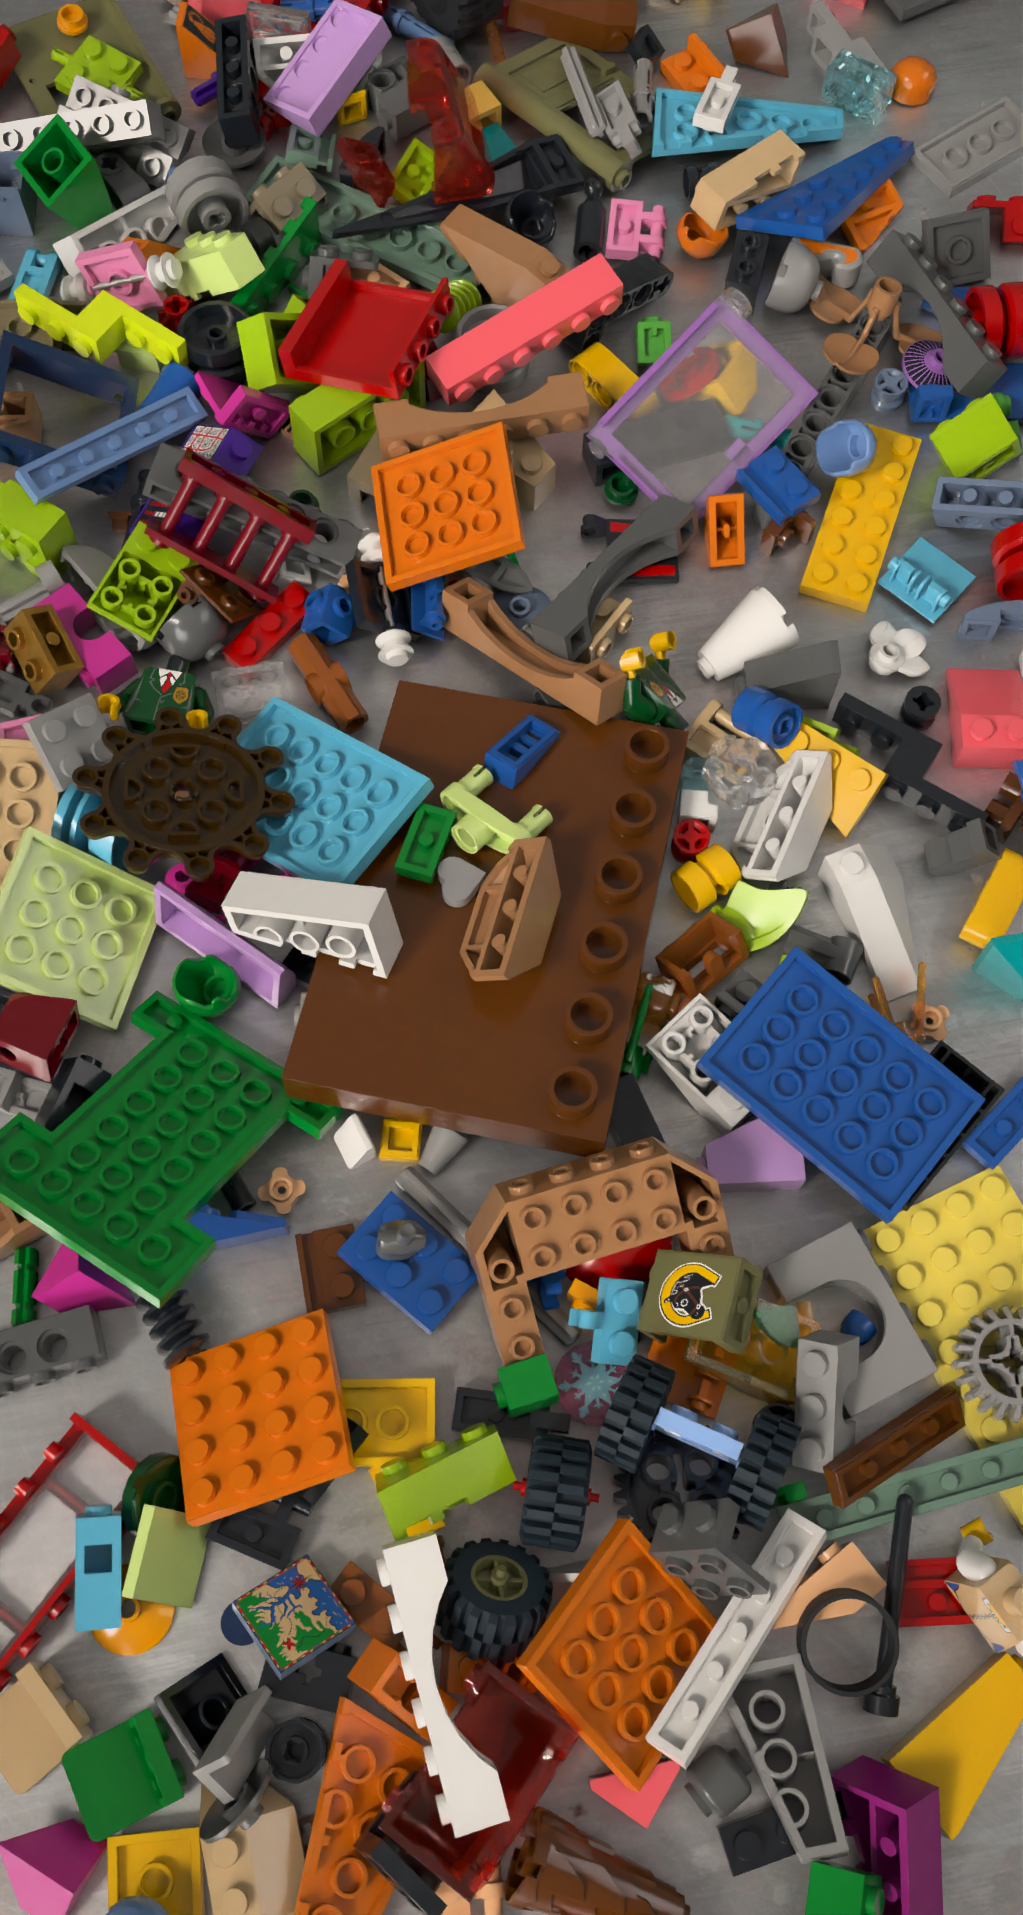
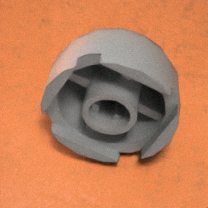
M793 241L789 242L766 296L764 306L782 313H795L803 309L809 299L816 301L824 281L818 279L820 264L811 250Z

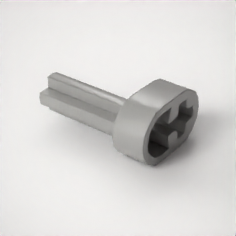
M51 559L34 568L41 580L40 583L0 604V615L6 625L14 619L21 609L33 607L66 585Z

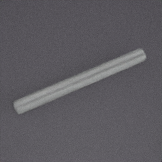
M409 1166L402 1170L395 1180L396 1185L468 1253L465 1233L470 1227L471 1222L413 1167ZM535 1283L527 1284L536 1319L564 1346L568 1347L573 1344L580 1336L582 1329L579 1326L568 1325L569 1316L561 1308L543 1310L540 1304L538 1286Z

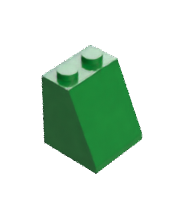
M57 113L17 158L14 165L48 209L81 230L113 213L114 209L97 161L62 116Z

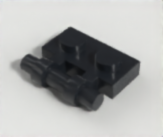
M295 1492L271 1501L279 1504L275 1517L252 1507L212 1521L205 1538L279 1570H283L289 1566L303 1533V1529L288 1523L294 1511L309 1517L314 1506L299 1493Z

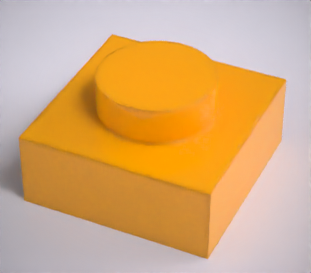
M575 1278L567 1293L566 1300L572 1302L570 1308L596 1310L598 1290Z

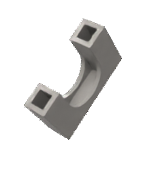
M852 1221L770 1263L763 1269V1279L780 1309L820 1289L828 1287H841L851 1290L861 1296L871 1307L877 1322V1340L871 1354L865 1360L858 1363V1379L852 1381L845 1391L842 1405L844 1419L852 1418L938 1371L934 1364L937 1359L932 1347L925 1339L920 1340L912 1326L915 1324L911 1311L905 1303H899L891 1290L893 1282L889 1273L882 1265L877 1266L870 1254L872 1246L868 1237L861 1229L856 1230Z

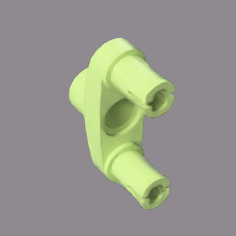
M479 764L475 765L460 781L452 782L440 794L444 808L457 812V823L451 829L454 841L461 849L471 854L477 853L484 845H487L507 855L509 853L508 848L514 840L537 837L547 826L552 824L553 817L546 808L542 811L543 806L536 804L518 823H513L477 798V795L493 783V776L486 768L483 770V766Z

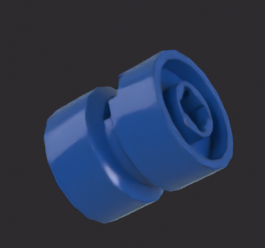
M752 685L746 688L735 701L731 721L733 726L743 733L756 737L761 742L775 749H782L788 746L798 734L802 724L803 713L801 707L783 697L778 698L774 693L758 685Z

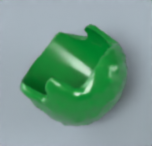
M212 954L201 958L184 959L176 967L172 978V989L180 1005L201 1018L222 1015L236 1003L241 993L242 982L235 969Z

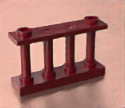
M187 447L177 468V471L183 473L184 481L163 520L160 521L151 516L144 533L149 535L150 540L157 546L164 549H169L170 547L246 589L248 595L259 602L268 601L274 605L279 593V587L272 583L294 543L302 541L309 545L316 533L317 522ZM204 485L216 492L217 500L194 540L175 528L197 487ZM237 504L249 511L250 518L226 558L208 548L229 507ZM269 522L281 529L282 536L260 575H257L240 564L262 525H267Z

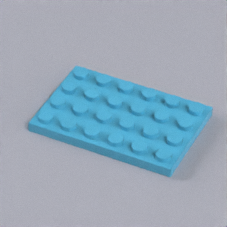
M275 696L237 738V743L245 749L255 750L265 746H275L284 754L282 766L275 773L265 777L264 781L272 789L283 790L292 794L295 798V807L289 816L285 818H264L256 823V827L269 840V849L263 856V859L293 877L354 884L434 788L430 778ZM190 791L191 796H192V798H193V797H194V793H193L192 791Z

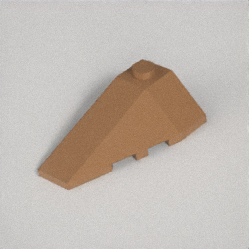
M459 204L440 224L439 228L460 259L466 260L475 273L474 279L479 287L483 285L492 298L491 304L510 307L571 270L546 248L462 204Z

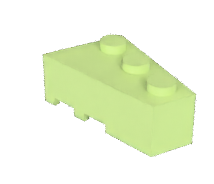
M229 230L221 233L210 231L202 234L201 231H198L184 240L186 246L173 255L181 263L183 275L178 287L171 288L167 285L165 292L168 297L179 294L185 298L190 296V298L196 301L202 298L200 292L207 290L211 292L212 296L241 289L265 271V268L245 232L231 233Z

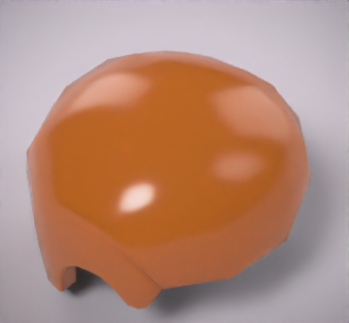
M907 56L898 61L891 71L895 78L891 97L899 103L909 106L925 104L937 83L938 78L935 66L926 58L918 56Z
M686 212L677 223L676 236L680 246L687 254L696 259L711 258L721 249L729 238L728 227L714 231L696 212Z

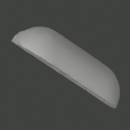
M68 545L61 547L60 562L66 561L71 579L69 584L88 603L114 562V559L101 550L85 545ZM91 610L95 621L105 633L111 631L128 651H143L157 642L156 638L153 642H150Z

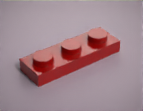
M293 580L278 595L274 605L270 603L221 651L223 658L248 678H251L301 628L306 611L304 604L310 592Z

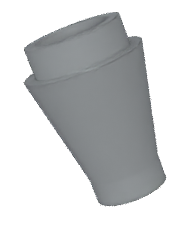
M433 1126L423 1154L417 1164L438 1176L443 1167L468 1142L466 1137L469 1133Z

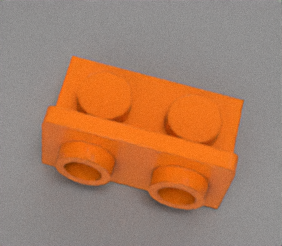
M695 32L688 35L687 49L660 62V72L675 90L704 93L711 76L721 78L726 68Z

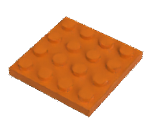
M502 421L371 466L385 581L391 592L526 549L507 430Z
M323 1308L186 1357L184 1362L170 1369L186 1521L194 1528L356 1471L329 1315Z
M618 1518L516 1662V1665L629 1790L640 1792L663 1755L662 1752L650 1745L645 1737L714 1628L717 1620L680 1577L666 1572L664 1565L649 1553L651 1543L632 1521L626 1518Z

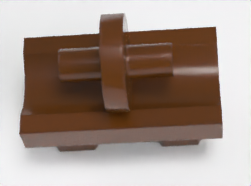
M1009 772L998 793L1014 801L1013 805L1009 807L993 798L984 811L989 814L986 822L998 830L996 833L997 839L1003 844L1018 821L1021 820L1023 822V803L1020 796L1022 789L1018 775Z

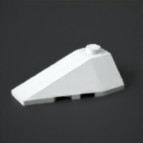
M166 185L52 244L68 274L75 277L77 273L81 272L74 262L77 255L81 252L118 244L126 237L151 240L158 243L165 241L178 224L177 217L173 214L166 199Z
M858 843L825 856L817 875L850 938L863 946L861 959L884 1003L888 1004L919 991L921 986L903 878L886 846Z

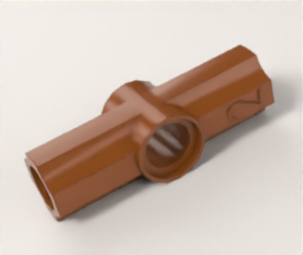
M302 633L295 637L293 642L287 647L288 653L303 674L307 689L316 704L324 706L337 729L343 733L351 735L361 730L363 725L369 721L368 714L351 690V683L343 667L338 661L333 662L314 633Z

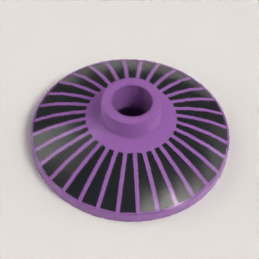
M921 340L907 348L902 358V368L906 378L916 389L918 385H952L942 370V343L932 340ZM953 386V393L955 395L958 392Z

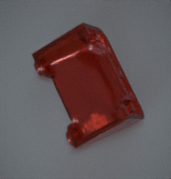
M426 37L406 40L407 101L410 113H417V109L422 110L428 115L429 123H433L431 127L434 165L432 195L435 204L488 195L495 187V169L473 92L436 40Z
M487 1660L484 1666L476 1663L462 1684V1687L467 1691L464 1697L465 1702L454 1717L453 1722L474 1747L493 1760L498 1771L510 1820L455 1838L451 1823L442 1826L435 1795L444 1793L440 1776L438 1774L430 1777L427 1763L425 1762L413 1782L409 1783L404 1790L396 1786L391 1791L380 1809L386 1816L378 1826L379 1829L469 1903L487 1884L580 1737V1729L562 1716L550 1702L491 1660Z

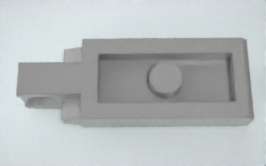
M618 79L595 95L606 122L607 127L605 131L610 141L617 150L623 146L632 160L643 153L636 139L642 133L641 125L624 87Z

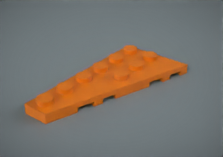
M340 1696L294 1915H382L395 1888L353 1847V1844L411 1770L415 1769L421 1772L440 1793L443 1792L439 1774L432 1777L429 1775L423 1751L424 1746L343 1696Z

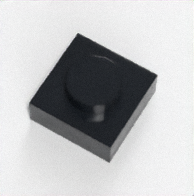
M649 24L639 28L625 47L635 64H637L638 59L647 58L653 63V67L666 51Z

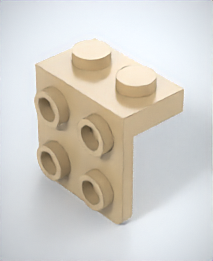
M32 1661L26 1664L15 1674L18 1681L0 1695V1772L16 1794L28 1792L61 1763L62 1755L67 1750L85 1742L94 1734L87 1724L90 1722V1718L84 1708L75 1699L72 1701L69 1699L61 1687L64 1682L58 1671L50 1663L47 1662L45 1664L43 1661Z

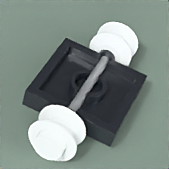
M374 532L366 535L358 543V550L363 554L360 560L353 558L345 565L356 627L379 633L380 635L375 640L376 646L381 649L378 653V659L389 666L397 667L407 663L414 654V649L407 644L414 642L422 635L411 631V586L391 592L386 585L379 532Z

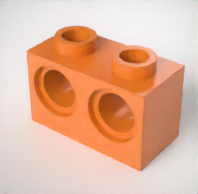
M373 1638L347 1675V1678L406 1727L431 1743L427 1726L418 1729L411 1700L419 1697L415 1679L405 1680L399 1652ZM437 1686L442 1703L450 1715L457 1702Z

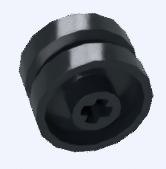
M221 300L207 301L192 307L182 316L178 324V335L186 339L189 363L185 368L194 376L198 371L238 384H244L247 381L236 323L250 317L245 309L232 302Z

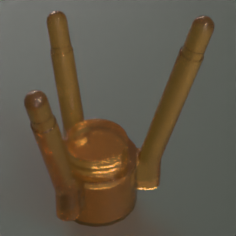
M920 962L918 965L915 1028H911L910 1021L894 1023L880 978L874 976L872 983L876 997L874 994L868 995L871 1007L915 1043L918 1044V1042L927 1040L924 1030L925 962Z

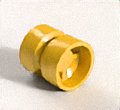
M716 843L696 855V863L687 861L670 874L671 883L677 895L695 913H700L716 902L717 894L723 896L732 891L738 880H742L741 872L732 856Z

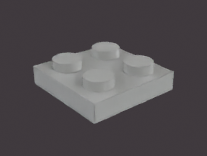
M91 692L22 724L57 793L65 791L73 782L72 774L78 767L83 765L103 766L113 759L114 755L105 747L101 737L102 732L108 726Z

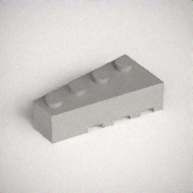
M796 1653L750 1663L727 1701L726 1707L801 1864L807 1865L811 1864V1861H826L848 1856L849 1848L801 1654Z

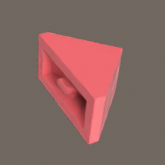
M669 1757L660 1759L640 1792L629 1790L612 1771L588 1776L587 1778L589 1787L593 1792L647 1829L677 1776L680 1766Z

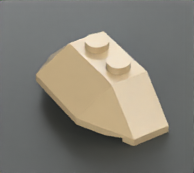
M202 1782L200 1827L205 1815L217 1798ZM268 1784L267 1790L260 1801V1804L264 1807L263 1812L249 1829L243 1830L239 1826L229 1835L213 1843H205L200 1838L213 1915H294L306 1853L296 1804L271 1784Z

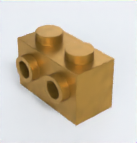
M52 604L21 609L3 630L8 646L13 650L23 669L24 677L29 681L36 695L66 688L85 668Z

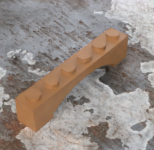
M581 372L546 377V384L531 395L508 405L483 411L458 413L432 411L410 405L408 398L373 404L375 427L382 460L394 459L501 421L507 430L508 441L528 437L538 438L560 432H575L579 429L588 428L589 402Z
M466 577L443 589V613L446 615V623L443 627L597 726L622 711L627 680L626 673L600 657L589 664H581L563 659L543 649L524 635L507 618L493 599V591L470 577Z

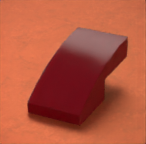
M229 850L215 855V870L211 877L204 882L192 880L185 888V896L197 905L219 914L222 910L221 905L240 871L247 872L252 860L236 851Z

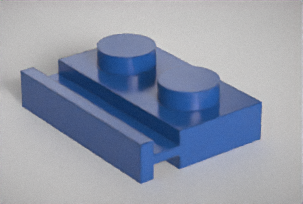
M777 446L772 447L749 462L746 468H740L736 472L735 479L779 526L783 525L784 521L789 517H795L818 502L821 492Z

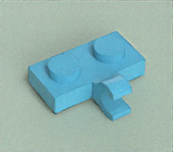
M599 1277L596 1310L570 1308L568 1325L594 1329L591 1362L628 1366L632 1357L637 1353L639 1333L637 1326L642 1304L643 1281Z

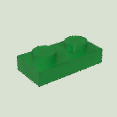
M421 802L394 866L395 874L433 884L438 866L442 861L451 837V829L457 822V812Z

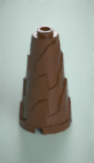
M541 1806L535 1807L528 1816L519 1835L526 1839L521 1850L518 1848L514 1849L505 1887V1900L509 1901L507 1905L519 1910L537 1911L548 1915H690V1906L685 1904V1896L678 1893L675 1887L655 1877L649 1869L616 1853L608 1843L580 1830L559 1815Z

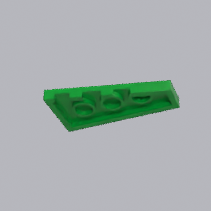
M307 195L300 204L301 209H303L296 221L290 218L282 230L285 235L277 248L270 245L263 255L261 263L265 271L239 289L230 301L245 309L250 317L262 313L270 303H274L290 281L293 282L298 278L305 264L310 261L313 249L320 247L317 202Z

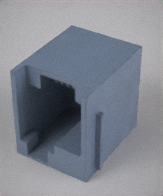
M0 151V236H34L37 195L14 165V162L23 153L22 151Z

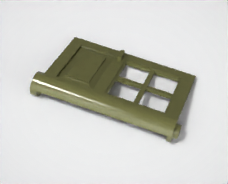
M82 0L74 3L80 6L86 13L89 22L86 31L77 36L66 35L58 29L56 19L59 9L9 27L16 36L15 44L21 54L19 61L14 67V71L40 116L57 114L58 106L48 89L55 86L54 79L64 68V65L51 59L52 50L55 51L54 48L59 47L61 50L73 54L90 35L141 62L144 72L135 82L134 88L147 94V100L160 104L163 116L176 122L180 118L182 108L179 102L175 99L116 0ZM108 149L91 151L90 153L94 155Z
M548 38L497 65L488 61L479 67L474 75L472 84L482 80L500 103L545 136L559 134L568 152L606 180L607 189L612 192L625 189L632 179L633 163L652 153L653 130L645 135L641 133L636 137L643 153L631 160L624 147L616 151L598 137L592 138L587 128L585 129L563 113L577 105L560 59L563 54L562 49L565 46L567 48L574 46L577 49L595 95L618 79L624 87L628 98L633 93V79L615 67L616 63L608 62L589 48Z

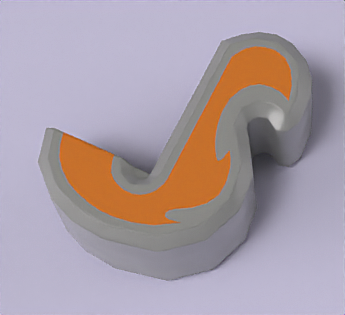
M792 237L791 241L803 245L813 252L820 264V274L825 278L828 276L832 277L831 283L844 289L852 287L858 281L863 263V255L858 248L821 240Z

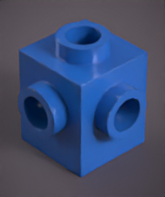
M332 583L312 591L305 600L304 608L306 611L300 630L307 634L314 633L319 641L327 646L349 638L351 630L355 626L350 594L344 588Z

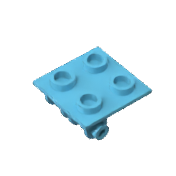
M920 537L901 558L895 556L887 566L889 570L880 578L878 583L934 624L976 579V576Z

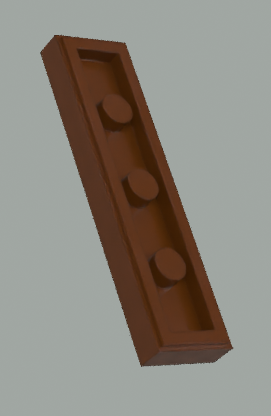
M944 1385L824 1465L823 1471L833 1505L845 1509L963 1428L966 1424L957 1389Z

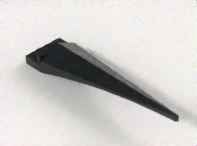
M559 134L536 138L431 192L381 213L334 229L332 239L444 221L459 204L481 215L505 211L512 196L524 189H534L544 199L553 203L555 197L583 191L585 179Z

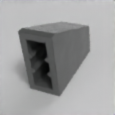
M830 640L744 662L741 676L735 677L736 698L746 688L758 685L774 693L778 698L783 697L801 707V710L829 709L841 676L838 640Z

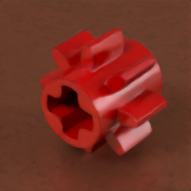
M179 294L169 296L163 303L164 309L157 310L159 323L178 335V324L182 316L195 306L194 300L192 298L187 300Z

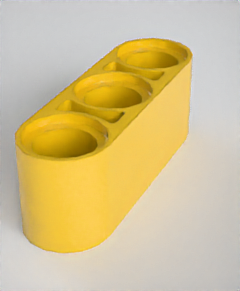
M599 342L592 344L571 359L568 364L570 373L581 372L586 392L607 411L639 379L634 372ZM652 392L626 420L649 416L658 410L659 404L655 393Z
M1005 847L1001 854L1002 859H999L995 864L958 938L982 950L991 938L1005 936L1023 901V855Z

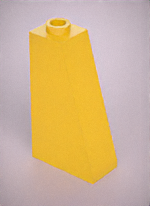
M1008 1652L994 1653L880 1757L885 1765L939 1787L941 1836L953 1840L961 1831L1023 1719V1660L1015 1653L1012 1656Z

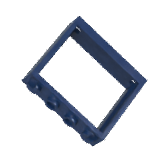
M3 330L0 337V414L8 366L121 406L119 419L135 412L139 378ZM0 430V462L21 467L57 450ZM128 460L76 486L92 491L97 495L101 494L115 499L125 483Z

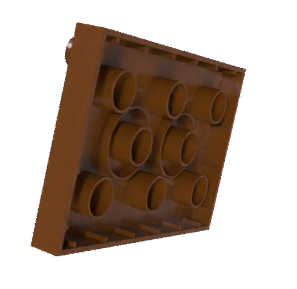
M399 680L378 751L430 778L434 788L422 801L425 804L445 809L440 798L441 792L452 782L460 781L475 765L479 764L484 767L486 751L529 714L560 731L559 738L515 788L511 790L493 779V783L476 797L513 823H518L536 804L543 806L542 811L546 808L553 817L552 824L547 826L537 837L547 836L551 840L561 899L541 965L509 980H473L460 955V949L479 890L467 905L452 907L445 903L442 897V884L438 879V871L433 884L395 874L394 866L417 811L416 808L353 884L386 888L403 940L401 950L387 979L373 975L374 968L357 963L355 969L339 965L340 958L322 952L318 953L281 1078L287 1097L582 1157L605 1151L674 814L689 731L610 718L597 726L571 710ZM529 732L527 733V735L533 737L534 739H536V740H538V741L540 740L538 737L534 736L533 734H531V733H529ZM451 835L442 860L447 857L461 858L486 872L487 877L497 862L506 854L496 851L487 845H484L477 853H467L456 844Z

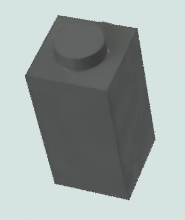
M426 68L377 96V120L379 125L384 127V130L388 131L397 141L448 112L447 86L429 68Z

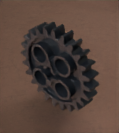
M655 1429L654 1437L649 1443L636 1473H631L618 1467L626 1474H616L613 1477V1484L623 1488V1490L613 1493V1502L625 1504V1506L617 1511V1519H630L644 1537L652 1543L657 1527V1521L653 1517L652 1510L663 1506V1504L681 1502L680 1493L675 1491L678 1475L673 1458L674 1454L681 1456L683 1487L685 1491H689L687 1502L726 1498L737 1469L735 1468L736 1466ZM697 1459L703 1460L710 1466L711 1472L705 1476L696 1475L691 1471L689 1463ZM651 1464H661L667 1468L669 1476L662 1480H655L650 1477L646 1469ZM735 1526L732 1539L737 1540L740 1531Z

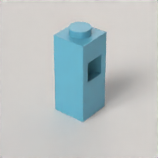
M107 1503L86 1505L85 1513H76L75 1632L121 1628V1510L112 1511V1504Z

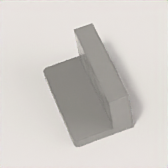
M266 1685L236 1700L192 1772L223 1804L235 1800L263 1752L270 1733L277 1727L262 1710L272 1694V1691Z

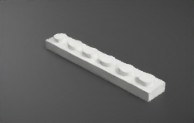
M789 1508L786 1510L752 1565L755 1571L770 1582L768 1594L752 1595L749 1599L732 1597L645 1738L650 1745L683 1768L687 1769L826 1540L827 1532L825 1529Z

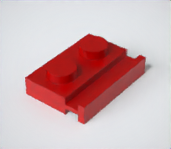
M957 1557L907 1560L899 1628L974 1624L944 1583V1580L958 1569L956 1565ZM886 1561V1568H888L889 1561Z

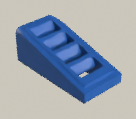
M529 714L486 751L483 770L485 768L489 770L495 781L512 790L526 777L559 738L560 731ZM529 732V733L533 734L534 736L538 737L540 740L538 741V740L534 739L533 737L527 735V733Z

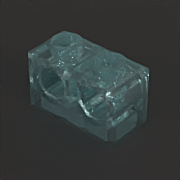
M841 49L826 69L820 99L875 125L890 106L897 74L847 50Z

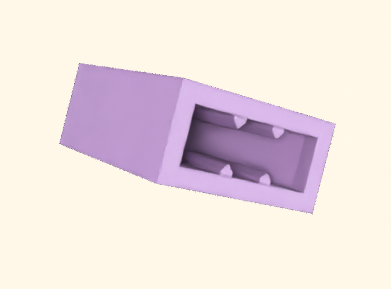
M759 1118L706 1144L701 1157H696V1160L717 1179L720 1193L800 1190L806 1181L803 1155Z

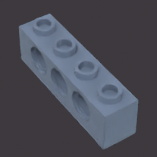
M938 476L931 507L936 525L938 527L1002 531L1016 523L1023 522V481Z

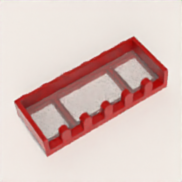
M76 1412L69 1418L74 1424L59 1442L53 1441L42 1454L45 1460L30 1478L24 1477L18 1482L13 1490L16 1493L15 1497L0 1513V1693L13 1677L9 1669L20 1656L25 1660L35 1650L43 1638L38 1632L49 1618L55 1622L72 1601L68 1594L75 1587L76 1513H85L86 1505L112 1504V1511L121 1510V1538L127 1532L122 1517V1495L127 1479L139 1461L94 1426L83 1415Z

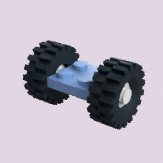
M635 1354L631 1362H629L625 1374H623L618 1389L612 1398L610 1408H608L605 1421L599 1432L600 1435L596 1441L594 1456L631 1473H636L653 1438L654 1431L657 1429L659 1432L735 1465L737 1469L726 1498H730L740 1506L737 1521L762 1532L802 1426L761 1409L743 1451L744 1443L737 1441L739 1433L716 1422H714L712 1429L697 1423L696 1413L676 1404H673L671 1411L665 1409L676 1371Z

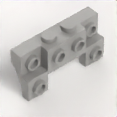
M76 74L66 106L60 104L57 113L131 102L132 100L129 99L131 93L112 84L111 90ZM163 115L165 140L132 145L142 150L135 172L147 183L157 188L167 184L169 168L179 165L183 157L190 150L196 131Z

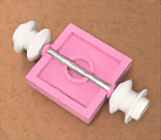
M131 240L79 253L74 262L81 272L77 273L75 277L67 275L62 279L60 294L63 301H85L87 306L95 298V295L97 296L104 290L134 309L142 311L163 306L164 301L168 298L165 292L167 285L171 288L178 287L183 270L179 260L170 252H164L161 257L152 255L147 261L136 241Z

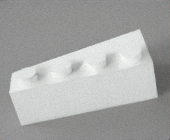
M240 871L221 905L233 933L279 947L282 946L284 941L292 943L302 954L317 957L319 952L340 958L339 965L355 969L357 963L374 968L373 975L386 979L403 945L386 888Z

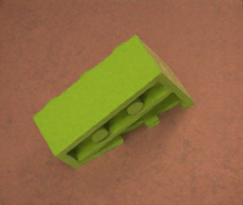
M484 1422L474 1424L461 1431L462 1437L447 1444L444 1439L432 1442L421 1449L422 1455L408 1461L403 1456L384 1463L380 1467L382 1472L375 1474L376 1492L395 1541L409 1537L406 1528L429 1518L431 1524H435L445 1519L444 1511L465 1502L467 1505H471L517 1481L494 1424L487 1427Z

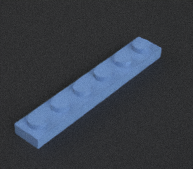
M187 386L17 468L14 476L36 506L161 444V442H165L193 428L196 424L205 422L208 414L192 390Z

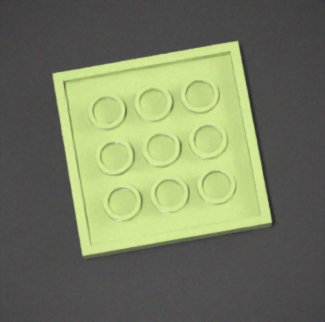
M30 826L27 827L23 832L0 887V985L23 994L77 1000L80 1019L110 1032L117 1030L157 925L154 900L155 885Z

